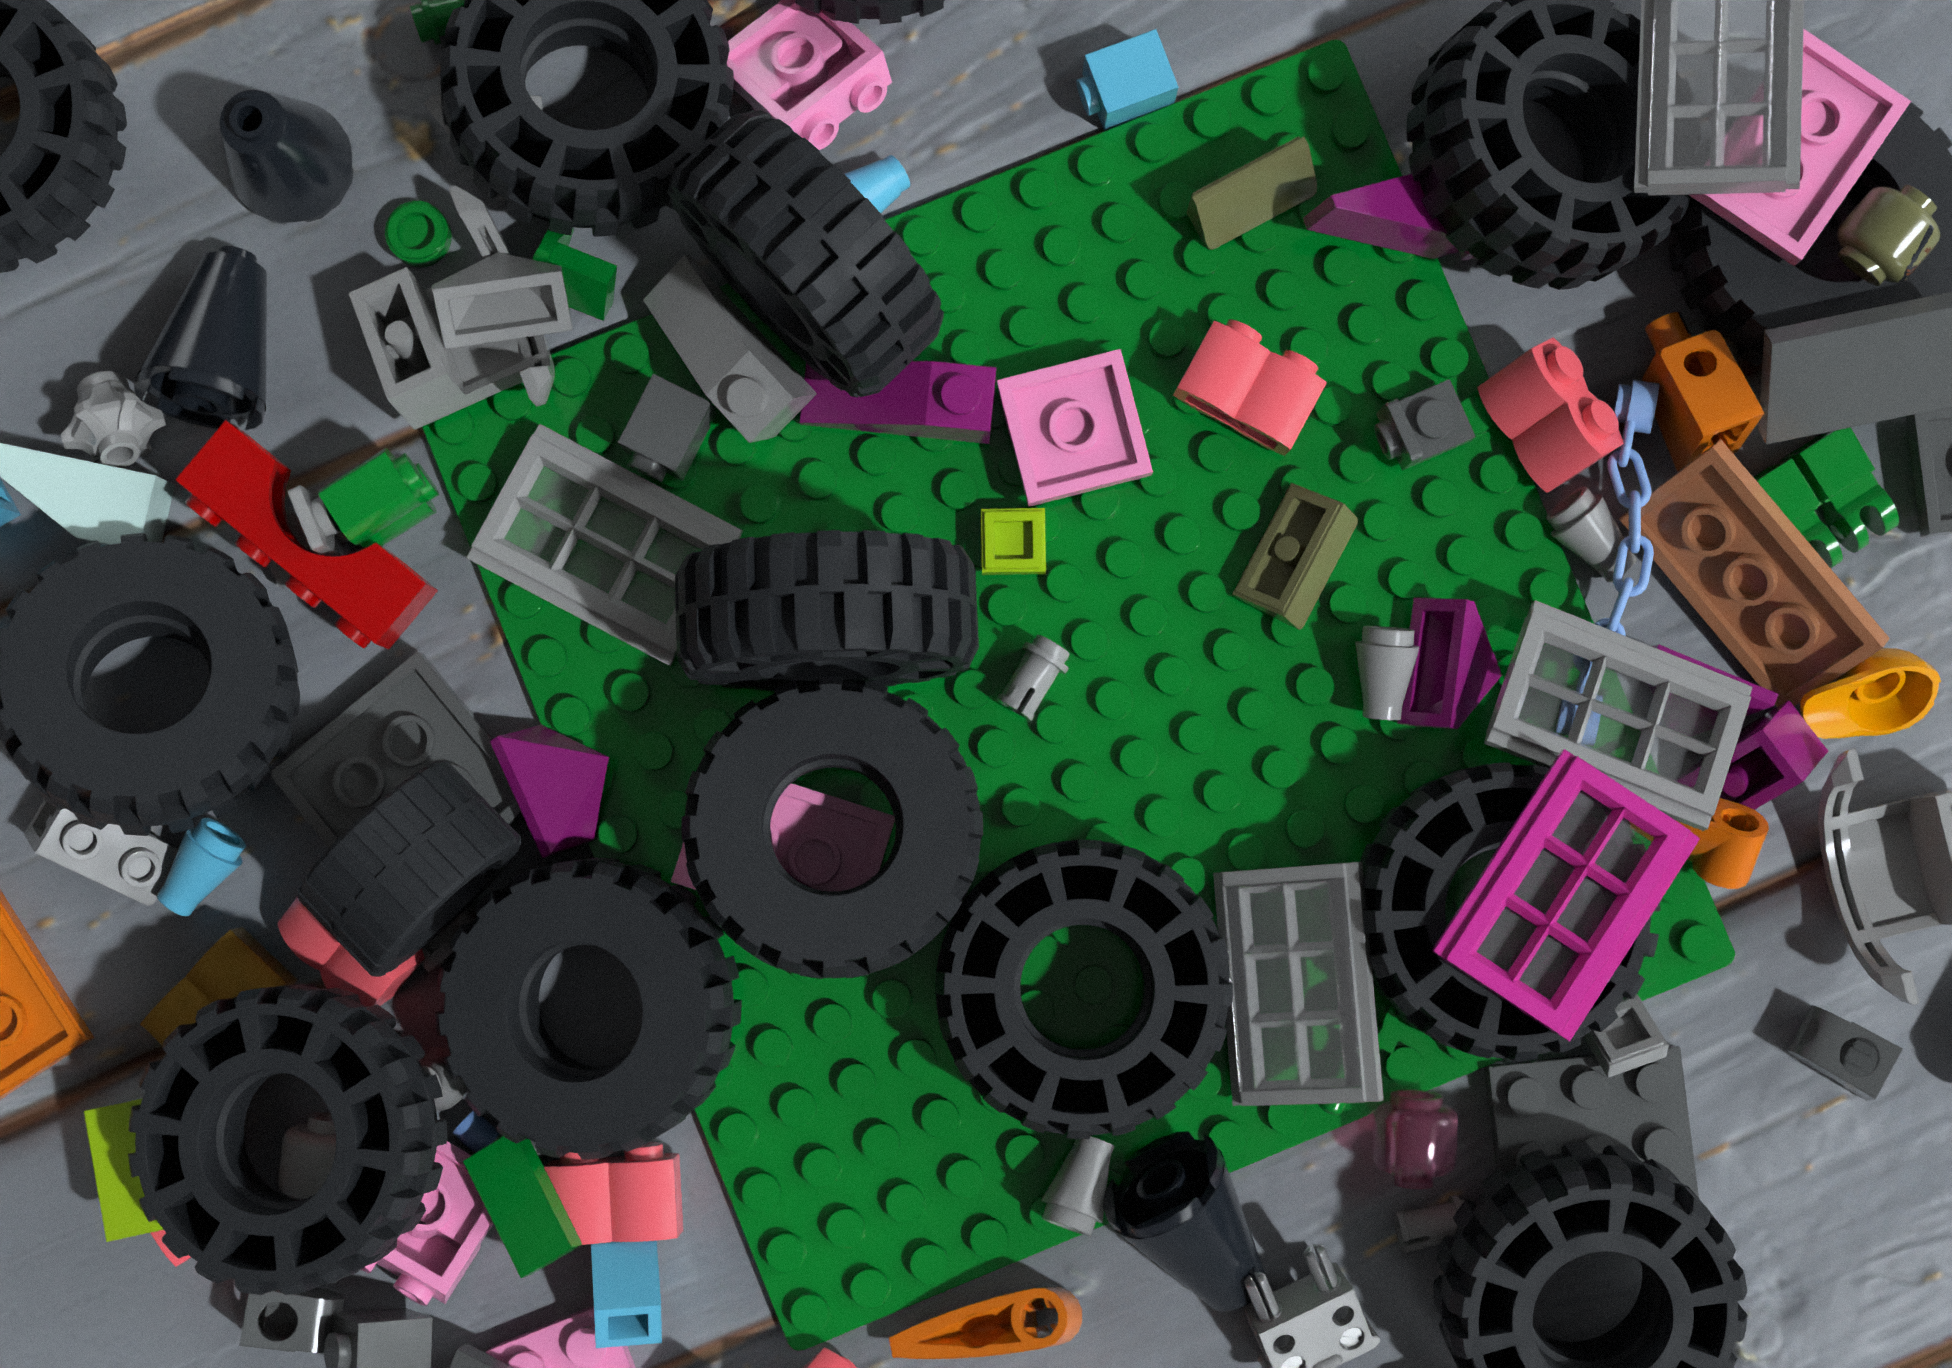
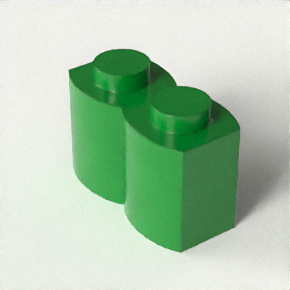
M385 448L319 489L318 495L346 538L354 545L360 544L365 549L374 543L384 546L435 514L437 510L431 500L437 497L439 492L419 463L414 464L406 453L395 457Z

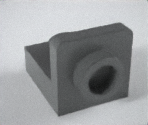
M1450 379L1400 401L1397 398L1389 401L1376 413L1380 422L1374 425V431L1379 446L1387 459L1391 460L1396 457L1402 471L1468 443L1476 437Z

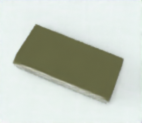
M1298 136L1192 193L1186 213L1207 249L1214 250L1314 196L1317 192V182L1309 144L1305 137L1300 138Z
M1291 483L1241 576L1233 595L1289 626L1302 629L1354 532L1358 518L1344 503Z

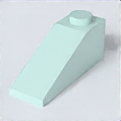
M0 443V477L76 538L89 543L98 540L100 546L105 547L121 543V535L145 533L148 542L162 543L175 488L174 484L156 475Z

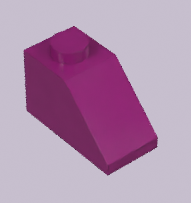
M1790 700L1741 729L1720 798L1755 810L1802 783L1829 752ZM1704 757L1674 779V781L1694 788Z

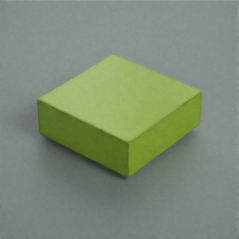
M1045 508L981 509L982 575L1046 574Z

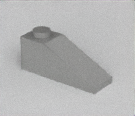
M684 255L643 299L705 395L749 443L774 438L817 395L813 388L690 255Z

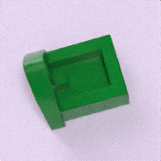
M572 227L571 235L551 232L548 229L532 260L561 266L569 308L604 321L614 300L617 265L569 247L574 227Z

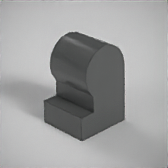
M1811 1005L1787 1051L1801 1062L1842 1084L1845 1089L1867 1101L1876 1100L1903 1048L1854 1022L1850 1023L1827 1010Z
M314 1288L306 1292L284 1295L279 1289L263 1295L249 1293L239 1346L287 1352L324 1353L326 1337L329 1333H332L333 1314L343 1313L345 1296L322 1288Z

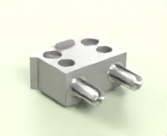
M1313 1244L1322 1269H1320L1310 1247H1307L1304 1251V1258L1311 1274L1272 1292L1265 1274L1255 1272L1254 1275L1262 1292V1298L1250 1275L1244 1281L1252 1302L1243 1306V1309L1262 1352L1258 1357V1362L1262 1368H1336L1376 1348L1380 1343L1379 1336L1362 1312L1353 1287L1336 1262L1331 1263L1326 1248L1321 1244Z

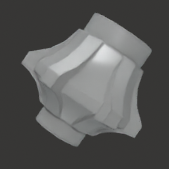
M103 371L91 374L79 383L77 387L78 402L74 407L75 415L69 426L61 433V438L65 449L83 450L91 455V460L94 463L121 468L133 464L139 456L145 457L151 453L152 447L149 439L155 430L165 426L166 423L162 410L149 406L140 400L135 392L130 389L129 383L123 375L116 372Z

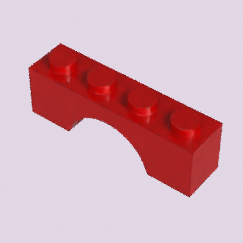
M225 420L175 479L192 493L185 501V504L215 527L222 520L230 524L241 533V536L235 542L236 546L265 568L272 560L291 574L284 583L285 586L313 608H316L321 601H324L341 615L334 625L360 647L365 649L372 641L379 646L390 649L438 590L390 550L378 543L343 556H323L307 550L294 535L286 516L285 493L292 470L243 430Z

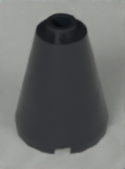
M260 90L240 92L225 104L220 116V131L228 175L235 193L252 212L272 223L286 224L300 221L308 223L321 219L341 203L353 179L352 147L349 136L330 113L309 102Z
M222 246L219 248V251L209 252L203 256L136 375L134 390L136 396L142 401L146 391L159 398L156 408L162 410L163 414L190 424L218 429L225 420L230 422L231 419H247L245 430L255 429L263 423L266 412L267 272L257 263V258L254 254L239 247Z
M1181 1131L1155 1139L1136 1151L1125 1162L1130 1172L1118 1186L1112 1178L1106 1188L1103 1209L1111 1226L1122 1237L1213 1309L1223 1312L1243 1309V1306L1252 1302L1244 1284L1246 1277L1249 1275L1252 1277L1260 1292V1287L1254 1273L1262 1272L1265 1274L1221 1150L1213 1139L1204 1135V1140H1195L1189 1131Z

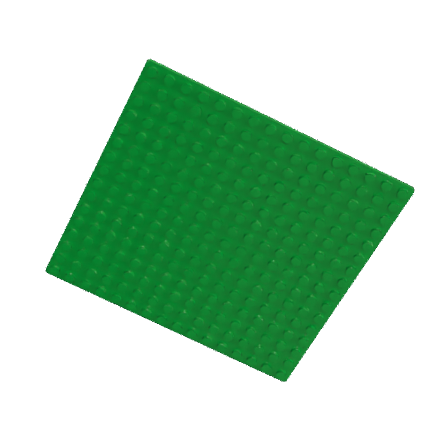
M1336 39L885 220L892 230L897 232L909 248L913 258L927 274L932 289L937 292L940 298V309L944 312L938 336L913 361H937L996 367L989 444L800 425L801 411L774 438L749 443L705 395L653 314L551 354L555 368V379L548 400L542 406H536L529 399L524 383L521 382L422 426L470 548H472V543L531 435L535 433L539 424L743 531L739 539L791 532L810 533L828 530L862 532L863 530L897 534H920L923 537L949 540L952 545L958 544L962 546L973 562L976 571L979 649L969 668L965 671H957L955 675L944 678L938 677L930 681L904 683L886 687H888V692L906 701L908 698L916 701L928 710V716L941 729L946 727L959 744L958 751L967 767L971 766L978 786L977 797L980 812L983 814V836L981 837L978 867L965 898L991 871L1025 851L1054 842L1101 840L1142 851L1147 856L1176 871L1185 879L1184 882L1197 896H1201L1213 914L1212 920L1218 930L1213 873L1360 862L1366 845L1372 844L1381 827L1379 824L1392 808L1399 807L1411 796L1410 793L1423 784L1448 775L1450 772L1485 764L1507 762L1523 766L1534 764L1484 744L1487 735L1486 731L1525 617L1528 615L1531 604L1536 600L1594 623L1560 542L1551 536L1554 528L1546 520L1548 514L1533 479L1519 460L1513 441L1496 425L1480 398L1477 387L1487 381L1489 377L1438 258L1432 259L1307 230L1303 217L1331 195L1402 176L1349 50L1344 42ZM1298 136L1300 138L1305 137L1309 144L1317 182V192L1314 196L1214 250L1207 249L1186 213L1192 193ZM728 283L720 286L719 288L804 379L806 362L779 339V336L751 310V307ZM1229 319H1233L1250 326L1261 334L1262 340L1259 344L1281 356L1285 350H1291L1307 357L1318 366L1316 375L1327 382L1291 450L1285 456L1261 446L1230 426L1208 417L1173 396L1213 321L1226 325ZM1121 349L1153 470L1152 475L1028 507L996 385L997 380ZM653 374L711 402L717 413L683 481L666 473L663 481L659 482L636 471L627 465L632 455L626 453L618 443ZM1450 379L1476 437L1468 443L1402 471L1396 457L1391 460L1387 459L1379 446L1374 431V425L1380 422L1376 413L1389 401L1396 398L1400 401ZM544 466L527 497L573 521L589 489ZM1291 483L1344 503L1358 518L1354 532L1302 629L1289 626L1233 595L1241 576ZM601 496L585 528L632 551L648 521ZM521 508L504 539L550 563L566 531ZM1045 508L1046 574L982 575L981 509ZM660 527L644 559L676 575L686 556L692 552H700L702 549ZM578 539L562 569L609 594L625 563ZM477 564L541 725L609 757L595 837L593 841L588 843L594 858L619 859L620 863L631 866L642 864L661 872V879L671 886L677 885L672 883L671 879L683 845L681 823L682 816H685L688 797L685 792L691 773L697 770L704 757L705 752L703 749L716 731L721 733L735 719L734 713L751 700L755 703L774 694V691L725 688L720 685H706L699 683L698 680H691L679 664L677 655L672 665L668 666ZM637 569L621 601L667 624L675 609V589ZM1414 598L1468 599L1474 601L1502 676L1458 729L1407 726L1397 724L1398 720L1362 717L1363 698L1355 642L1362 641L1363 626L1410 629ZM1037 634L1070 653L1064 663L1069 669L1066 674L1058 673L1034 712L1035 716L1030 721L1011 711L1012 707L1002 705L996 698L1002 693L1026 653L1022 649L1024 643L1032 644ZM1544 642L1534 675L1576 691L1579 671L1574 667L1572 653ZM1606 667L1597 695L1603 696L1602 702L1633 714L1615 671ZM1529 686L1519 719L1555 733L1561 698ZM1600 715L1594 746L1589 747L1632 763L1641 731ZM1649 754L1645 769L1659 774L1651 754ZM822 768L806 773L792 782V784L894 816L892 807L882 790L873 781L858 772L845 768ZM895 823L880 870L888 860L894 846ZM1628 827L1626 832L1633 843L1643 844L1647 851L1652 842ZM1497 849L1488 850L1472 857L1454 875L1445 903L1447 926ZM1535 860L1514 893L1544 914H1546L1558 895L1550 874L1538 860ZM1686 860L1661 899L1660 911H1654L1651 915L1650 933L1659 934L1654 957L1644 956L1638 972L1639 975L1645 978L1637 993L1641 1001L1730 965L1735 957L1734 948L1705 880L1694 871L1692 862ZM685 887L697 897L694 906L703 917L710 916L704 908L705 906L697 890ZM1329 889L1295 890L1299 942L1333 941ZM1283 891L1250 893L1254 945L1287 944ZM1506 906L1477 952L1508 972L1537 926ZM951 920L931 942L906 960L869 975L854 978L819 979L800 976L777 969L757 959L736 944L724 931L725 935L718 939L725 958L734 956L739 978L732 980L733 998L742 1000L741 1022L732 1028L730 1041L736 1046L728 1067L719 1072L714 1081L716 1088L703 1104L695 1108V1112L786 1340L794 1350H806L1082 1235L1042 1219L1046 1204L1041 1202V1199L1072 1149L1075 1139L1066 1138L1065 1134L1049 1131L1041 1133L1022 1126L1020 1121L991 1107L983 1100L982 1095L962 1076L954 1063V1058L946 1041L943 1039L938 1021L935 978L941 945ZM1073 925L1049 934L1035 946L1025 962L1021 975L1020 991L1022 1004L1029 1020L1043 1036L1064 1047L1090 1049L1112 1042L1131 1026L1142 1004L1144 980L1137 957L1120 937L1101 927ZM1548 934L1528 967L1536 963L1545 954L1554 937ZM1334 955L1301 957L1305 1012L1337 1010L1339 1004ZM1289 958L1256 960L1260 1014L1293 1012ZM1374 987L1378 1028L1386 1005H1391L1392 1007L1393 1005L1385 996L1380 995ZM1396 1014L1400 1028V1038L1393 1054L1383 1049L1379 1051L1384 1100L1379 1102L1346 1103L1340 1115H1332L1323 1111L1318 1104L1233 1106L1226 1033L1220 1052L1215 1051L1205 1069L1208 1072L1205 1078L1194 1091L1190 1088L1174 1103L1175 1109L1158 1120L1153 1117L1135 1126L1136 1130L1125 1134L1113 1136L1112 1133L1090 1136L1114 1146L1110 1158L1107 1186L1112 1178L1118 1186L1130 1172L1125 1162L1136 1151L1155 1139L1181 1131H1189L1195 1140H1204V1135L1212 1138L1221 1150L1229 1173L1505 1058L1491 1057L1489 1059L1443 1045L1432 1040L1431 1037L1419 1029L1411 1027ZM1331 1025L1307 1026L1311 1079H1329L1342 1051L1340 1029ZM1295 1026L1262 1028L1266 1081L1299 1080ZM1105 1212L1103 1223L1096 1222L1094 1229L1109 1223Z

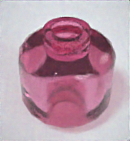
M1397 1090L1391 1092L1390 1101L1381 1103L1373 1115V1163L1383 1172L1394 1175V1185L1407 1189L1432 1188L1433 1178L1451 1173L1456 1166L1459 1120L1457 1113L1451 1107L1443 1104V1096L1435 1092L1424 1090Z

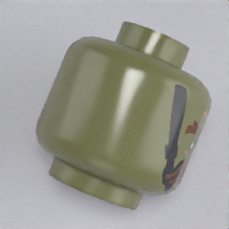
M1905 185L1900 191L1889 187L1873 188L1840 225L1837 238L1842 249L1839 251L1838 257L1853 273L1874 286H1880L1884 280L1893 283L1904 282L1934 249L1940 239V230L1936 221L1931 216L1937 210L1936 205L1928 196L1910 185Z

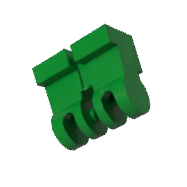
M1851 427L1821 433L1781 458L1779 463L1770 465L1753 476L1830 568H1833L1843 560L1838 542L1850 552L1856 553L1869 544V535L1866 527L1874 534L1882 536L1899 525L1897 509L1887 492L1875 479L1872 471L1876 469ZM1819 506L1824 512L1823 515L1828 527L1819 519L1815 512Z

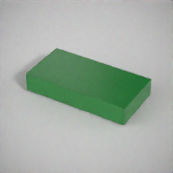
M503 1136L463 1161L520 1278L534 1274L582 1245L531 1140L525 1139L516 1144Z

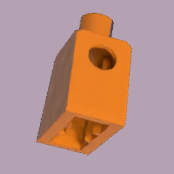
M1680 312L1669 313L1652 321L1645 327V331L1656 354L1646 370L1642 381L1659 383L1655 418L1677 472L1720 439L1733 454L1737 453L1764 415V412L1721 333L1717 330H1710L1692 337Z

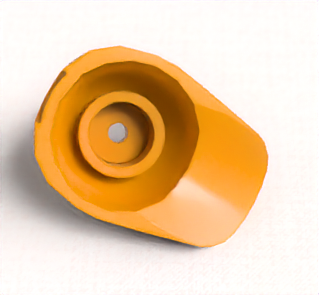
M1882 648L1838 677L1836 682L1818 687L1806 693L1800 701V712L1817 737L1822 739L1891 734L1907 729L1925 717L1934 706V700L1937 696L1941 679L1936 669L1917 655L1897 648Z

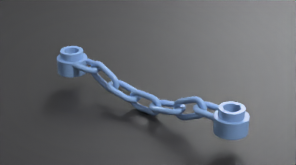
M1634 379L1631 386L1618 385L1613 411L1618 418V422L1624 423L1622 434L1624 444L1609 456L1607 462L1608 472L1616 497L1620 504L1629 508V536L1620 542L1617 551L1613 584L1619 594L1610 618H1603L1595 623L1626 636V632L1620 623L1621 616L1628 598L1640 595L1646 590L1654 555L1651 541L1641 535V507L1645 506L1650 500L1652 494L1651 485L1640 454L1631 449L1634 432L1646 434L1651 432L1659 393V383ZM1630 458L1634 464L1642 494L1640 496L1638 491L1633 490L1628 498L1617 463L1620 467H1626ZM1641 545L1644 549L1638 584L1633 587L1634 580L1631 577L1625 578L1623 582L1627 551L1629 548L1632 553H1638ZM1573 654L1572 661L1574 667L1579 671L1576 692L1583 693L1592 661ZM1597 695L1596 699L1603 701V696ZM1561 699L1555 733L1569 735L1578 705ZM1591 711L1581 741L1582 744L1594 746L1601 714Z

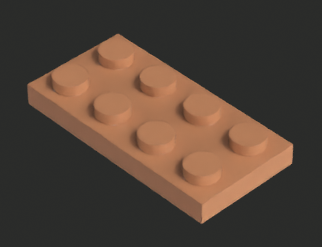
M1721 439L1651 492L1650 500L1645 506L1641 507V535L1651 541L1655 563L1758 685L1779 694L1775 702L1777 707L1790 700L1793 706L1799 704L1806 693L1837 679L1881 650L1890 639ZM1627 510L1619 520L1629 531V511Z

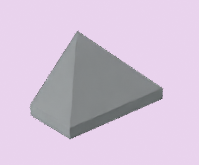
M497 252L432 285L445 349L573 330L562 268L559 265Z

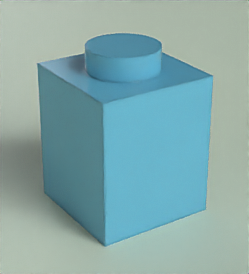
M1156 29L1086 54L1082 72L1083 77L1076 80L1078 93L1087 115L1090 116L1097 113L1104 131L1174 104L1179 88Z
M657 1241L591 1244L596 1348L662 1343Z

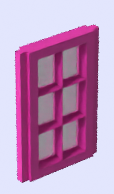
M1562 749L1435 944L1432 952L1565 1040L1571 1041L1700 838L1690 832L1691 830L1583 759Z

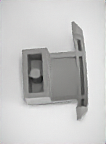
M452 186L448 188L456 210L470 232L483 259L497 252L511 255L483 201L460 187ZM407 267L348 293L386 398L414 430L521 382L524 383L529 399L536 406L546 404L555 379V368L544 335L445 349L432 287L425 290Z
M1856 748L1849 749L1839 754L1822 788L1818 809L1820 848L1828 887L1837 917L1849 946L1867 974L1879 986L1900 1001L1917 1005L1920 1003L1912 971L1905 970L1898 965L1884 948L1880 939L1938 925H1952V788L1848 812L1853 788L1859 781L1864 780Z

